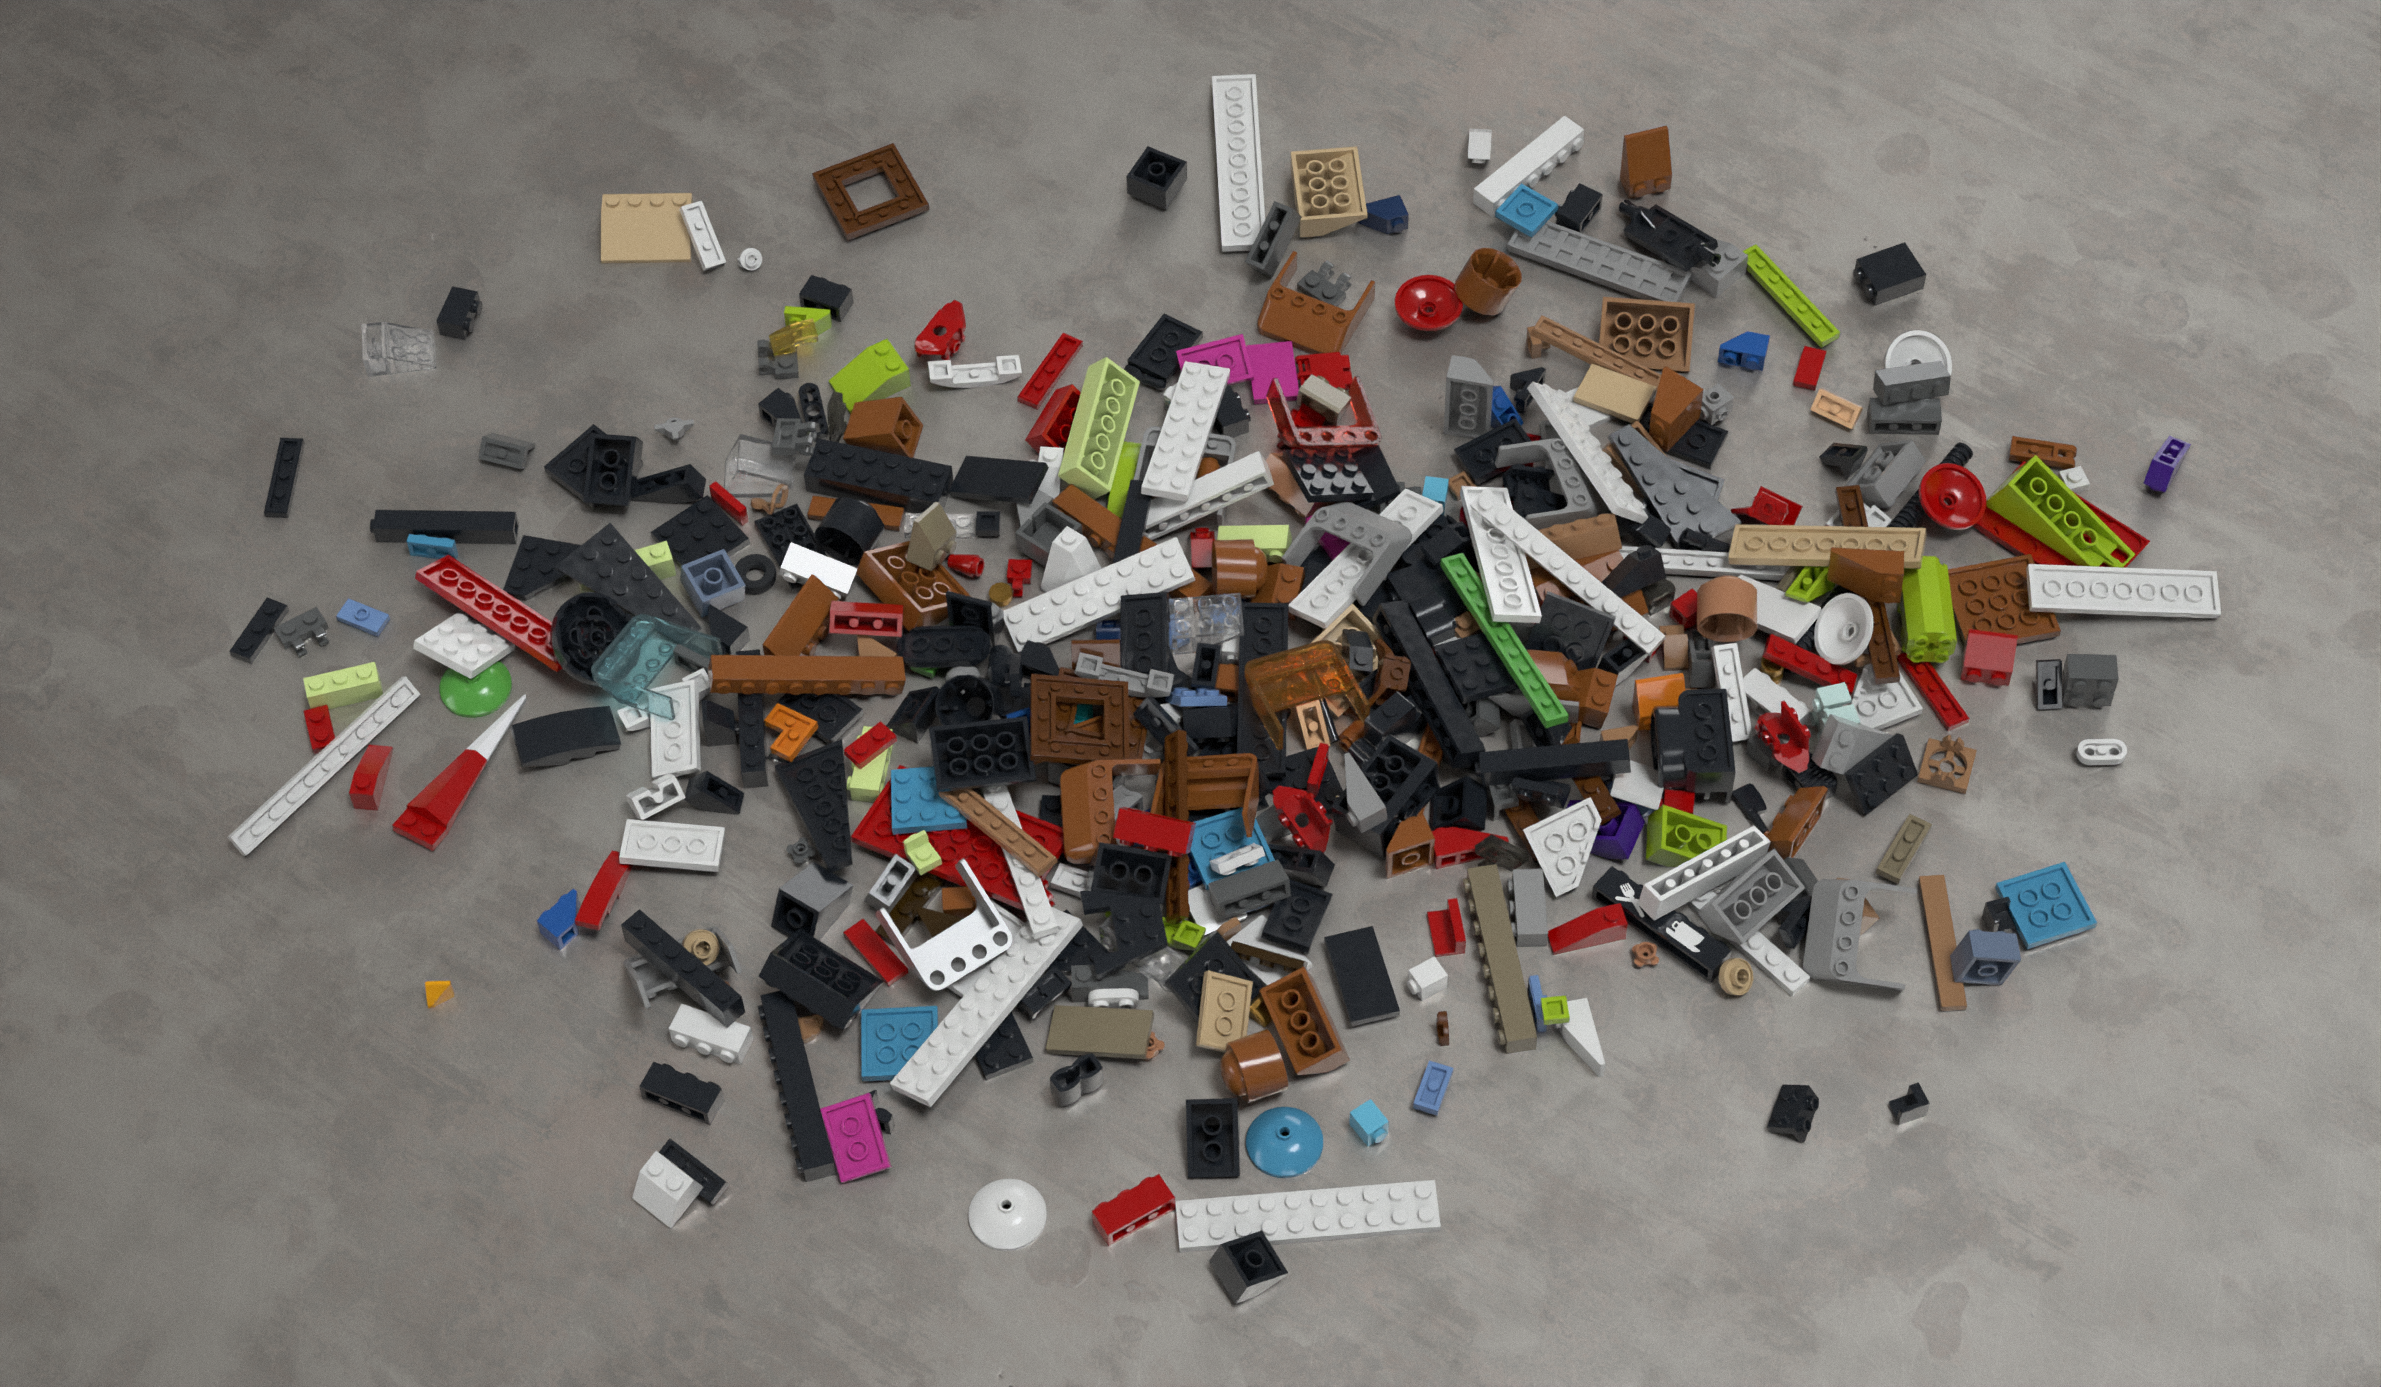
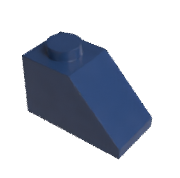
M1397 195L1366 203L1367 218L1358 221L1361 225L1390 234L1408 229L1409 214L1401 196Z
M1104 619L1097 622V640L1120 639V652L1121 619Z

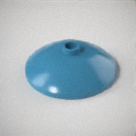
M1276 1107L1263 1112L1251 1123L1246 1136V1149L1250 1160L1260 1171L1277 1178H1292L1308 1172L1316 1165L1323 1151V1134L1316 1120L1308 1113L1293 1107ZM1288 1132L1289 1135L1282 1136L1281 1133Z

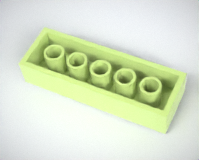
M1107 357L1088 366L1058 477L1068 484L1074 485L1092 499H1096L1111 491L1140 383L1139 380Z

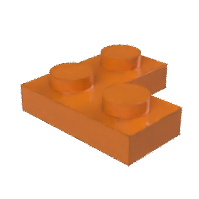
M779 703L776 704L764 720L765 726L781 733L771 745V753L789 762L794 760L819 727L817 721Z

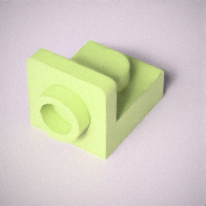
M925 830L912 834L903 841L905 854L920 875L942 864L941 857L929 843Z

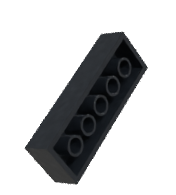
M818 438L814 447V453L811 455L805 470L804 480L807 492L836 498H855L872 504L904 508L905 512L921 515L935 502L940 503L944 510L949 496L948 491L953 483V472L950 465Z

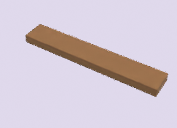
M1541 315L1534 326L1531 335L1589 364H1595L1656 386L1654 395L1656 394L1661 374Z
M973 789L938 792L942 799L952 805L1036 876L1040 877L1057 863V859L1053 854Z
M1944 875L1919 876L1918 882L1940 1010H1966L1967 1002L1964 985L1961 982L1954 981L1950 958L1957 945Z

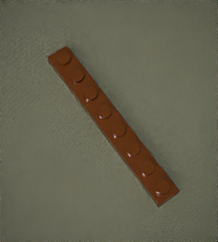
M1178 729L1165 737V816L1187 821L1189 817L1187 810L1189 792L1187 787L1188 743L1186 741V731ZM1188 853L1183 854L1182 857L1172 856L1166 887L1167 923L1174 925L1189 917L1188 890L1190 883L1188 880Z

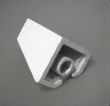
M1067 526L1052 542L1040 587L1042 592H1049L1102 569L1085 536Z

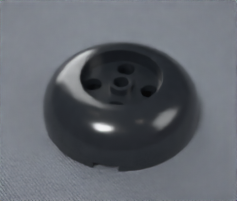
M595 592L577 594L562 604L553 618L550 639L553 653L558 663L571 677L591 686H608L626 678L632 668L636 666L640 653V639L636 625L629 613L625 614L616 605L618 602L614 599ZM602 651L604 656H599L598 652Z

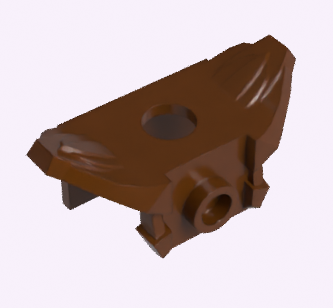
M1381 638L1376 639L1374 642L1378 666L1373 695L1363 707L1365 712L1374 705L1381 706L1396 692L1401 694V692H1405L1407 689L1411 666L1410 660L1405 656H1394L1392 650Z

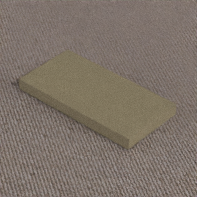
M1055 1005L1046 1045L1047 1054L1083 1056L1093 1053L1099 1057L1146 1059L1154 1012L1153 1010Z

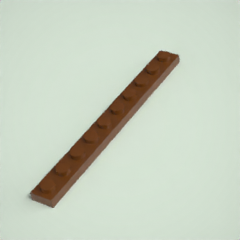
M1860 485L1836 487L1835 493L1842 526L1868 527ZM1857 594L1866 600L1873 614V632L1867 647L1875 684L1900 682V672L1885 603L1875 602Z

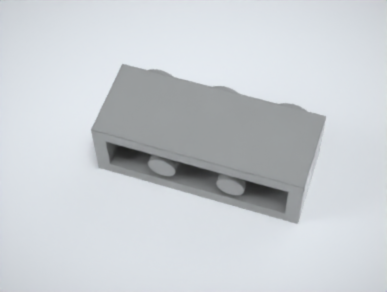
M1513 869L1512 879H1508V894H1513V901H1509V914L1514 916L1515 922H1511L1513 936L1516 937V947L1547 946L1548 928L1543 869Z

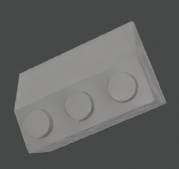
M1912 440L1879 444L1845 486L1860 485L1863 503L1870 508L1875 505L1877 508L1886 509L1891 507L1896 502L1895 499L1898 495L1907 489L1908 483L1920 473V468L1925 464L1926 460Z

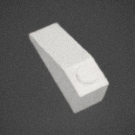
M1583 998L1567 1001L1570 1016L1569 1023L1554 1024L1556 1029H1560L1562 1038L1598 1077H1602L1605 1071V1061L1588 1000Z

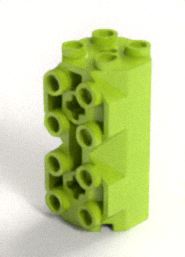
M1923 556L1921 569L1904 568L1900 603H1896L1897 612L1901 614L1902 619L1901 646L1902 650L1907 653V658L1913 662L1944 663L1949 660L1950 655L1954 654L1957 644L1948 567L1945 563L1943 565L1940 564L1936 556Z

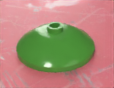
M497 661L472 679L448 668L441 678L439 691L444 705L451 712L466 718H478L494 713L506 703L511 694L512 679L507 667L500 661Z

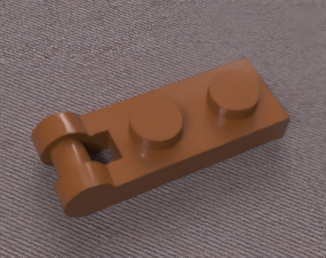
M2012 436L2009 460L2027 462L2036 455L2046 466L2067 470L2075 468L2074 458L2077 454V448L2069 444Z

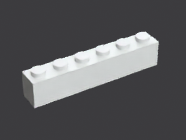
M1563 116L1475 187L1473 204L1493 218L1495 211L1521 183L1529 188L1534 187L1538 180L1545 175H1549L1554 167L1559 163L1565 162L1574 151H1578L1584 144V129L1568 117Z
M1260 451L1196 479L1188 502L1162 497L1152 499L1144 535L1150 540H1154L1274 485L1269 466Z
M1752 826L1644 884L1638 905L1655 921L1741 874L1759 857L1767 853L1771 841L1755 826Z

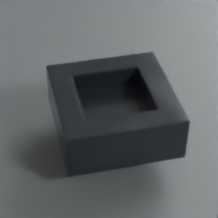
M977 511L976 536H1000V511Z

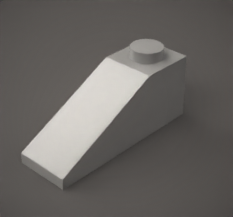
M1348 752L1344 754L1349 813L1346 815L1353 827L1357 826L1360 832L1363 833L1388 819L1385 805Z

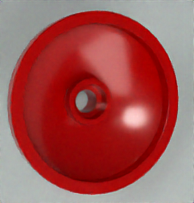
M1420 275L1407 280L1400 286L1395 296V310L1399 318L1408 326L1422 331H1437L1447 328L1457 321L1463 310V302L1455 291V284L1450 280L1437 275Z
M1951 463L1936 465L1925 473L1919 485V498L1924 511L1934 522L1952 530L1970 528L1982 518L1985 512L1987 500L1981 482L1972 472L1960 465Z

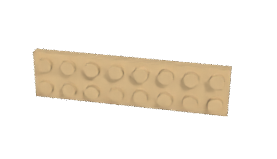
M1735 524L1728 559L1729 564L1829 567L1831 547L1904 551V568L1921 569L1927 534L1926 528Z

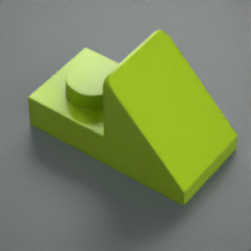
M785 306L784 318L786 327L802 328L805 342H809L832 327L830 310Z

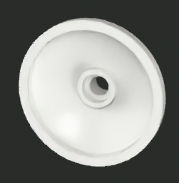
M1913 330L1901 334L1889 345L1885 354L1884 369L1941 361L1951 375L1952 360L1946 345L1937 336L1926 331Z
M1844 593L1834 597L1824 606L1817 618L1814 630L1815 646L1822 658L1835 665H1845L1857 659L1864 652L1873 632V614L1869 604L1858 595Z
M1000 1179L985 1185L976 1193L969 1207V1224L973 1234L982 1244L998 1251H1016L1027 1247L1041 1235L1047 1219L1046 1205L1041 1194L1032 1185L1017 1179ZM1006 1204L1011 1205L1009 1209L1002 1208Z

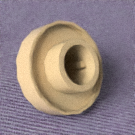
M693 930L682 941V946L705 965L711 964L719 954L720 945L718 939L708 930Z
M1742 958L1726 960L1719 971V982L1722 989L1730 995H1743L1747 993L1753 983L1751 965Z

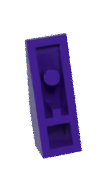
M2169 435L2153 457L2143 484L2148 485L2154 491L2166 492L2191 444Z

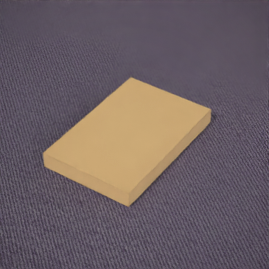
M1591 364L1574 395L1573 402L1634 423L1642 418L1656 391V386Z
M1209 970L1204 972L1196 1046L1226 1053V1044L1228 1042L1247 1036L1253 981Z

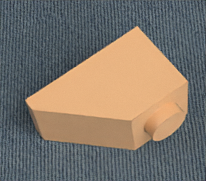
M1310 695L1290 701L1289 704L1294 723L1305 749L1318 747L1319 743L1331 746L1319 699Z

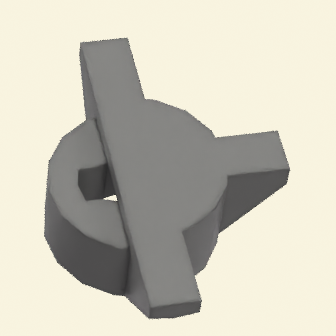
M673 417L663 424L654 425L655 431L665 434L668 438L678 440L694 425L693 419L683 421L680 418Z

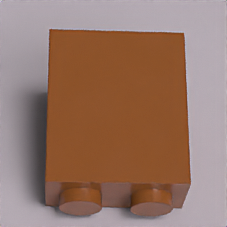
M1667 366L1662 370L1651 412L1649 435L1666 452L1700 418L1704 390Z
M903 397L855 402L843 440L848 445L913 458L923 424Z

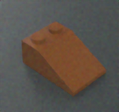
M1667 125L1624 135L1620 182L1628 199L1671 189L1672 166Z
M1831 547L1827 580L1875 602L1900 603L1904 577V551Z

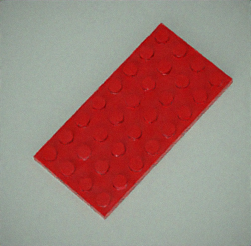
M899 765L897 769H907V767ZM891 778L851 835L852 843L890 858L897 854L912 864L905 854L903 841L912 834L917 833L893 834ZM1015 810L1022 830L1058 859L1064 850L1062 827ZM967 819V828L926 832L929 843L942 860L941 865L928 871V873L966 887V883L955 867L958 861L964 858L989 897L1024 910L1002 847ZM1052 867L1040 876L1042 883Z

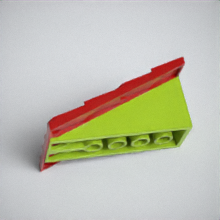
M2036 455L2027 462L2023 461L1987 498L1986 509L1982 518L1973 525L1974 528L1995 543H2000L2016 556L2031 554L2034 563L2041 565L2126 568L2150 542V540L2071 491Z

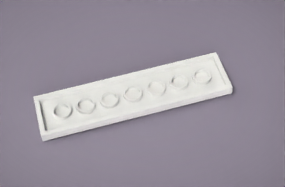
M1185 361L1141 487V494L1188 502L1230 377L1229 368Z
M1532 382L1527 389L1611 512L1643 524L1648 518L1643 510L1644 505L1632 494L1633 489L1623 481L1621 472L1611 464L1610 456L1602 451L1600 442L1589 432L1590 427L1578 416L1579 411L1569 403L1567 394L1560 389H1551L1546 384L1541 385Z
M1461 486L1460 496L1492 620L1496 622L1540 623L1542 615L1525 552L1470 506L1479 494L1487 488L1513 509L1508 489Z
M1405 488L1379 515L1410 529L1412 540L1407 546L1408 548L1444 510L1442 504ZM1350 543L1289 604V612L1326 629L1356 600L1352 588L1371 564L1374 554L1369 550Z
M1177 537L1004 610L1003 618L1020 654L1027 640L1041 642L1046 645L1121 613V595L1170 592L1195 581V577Z
M2028 564L2026 567L2030 612L2217 619L2221 615L2217 571Z

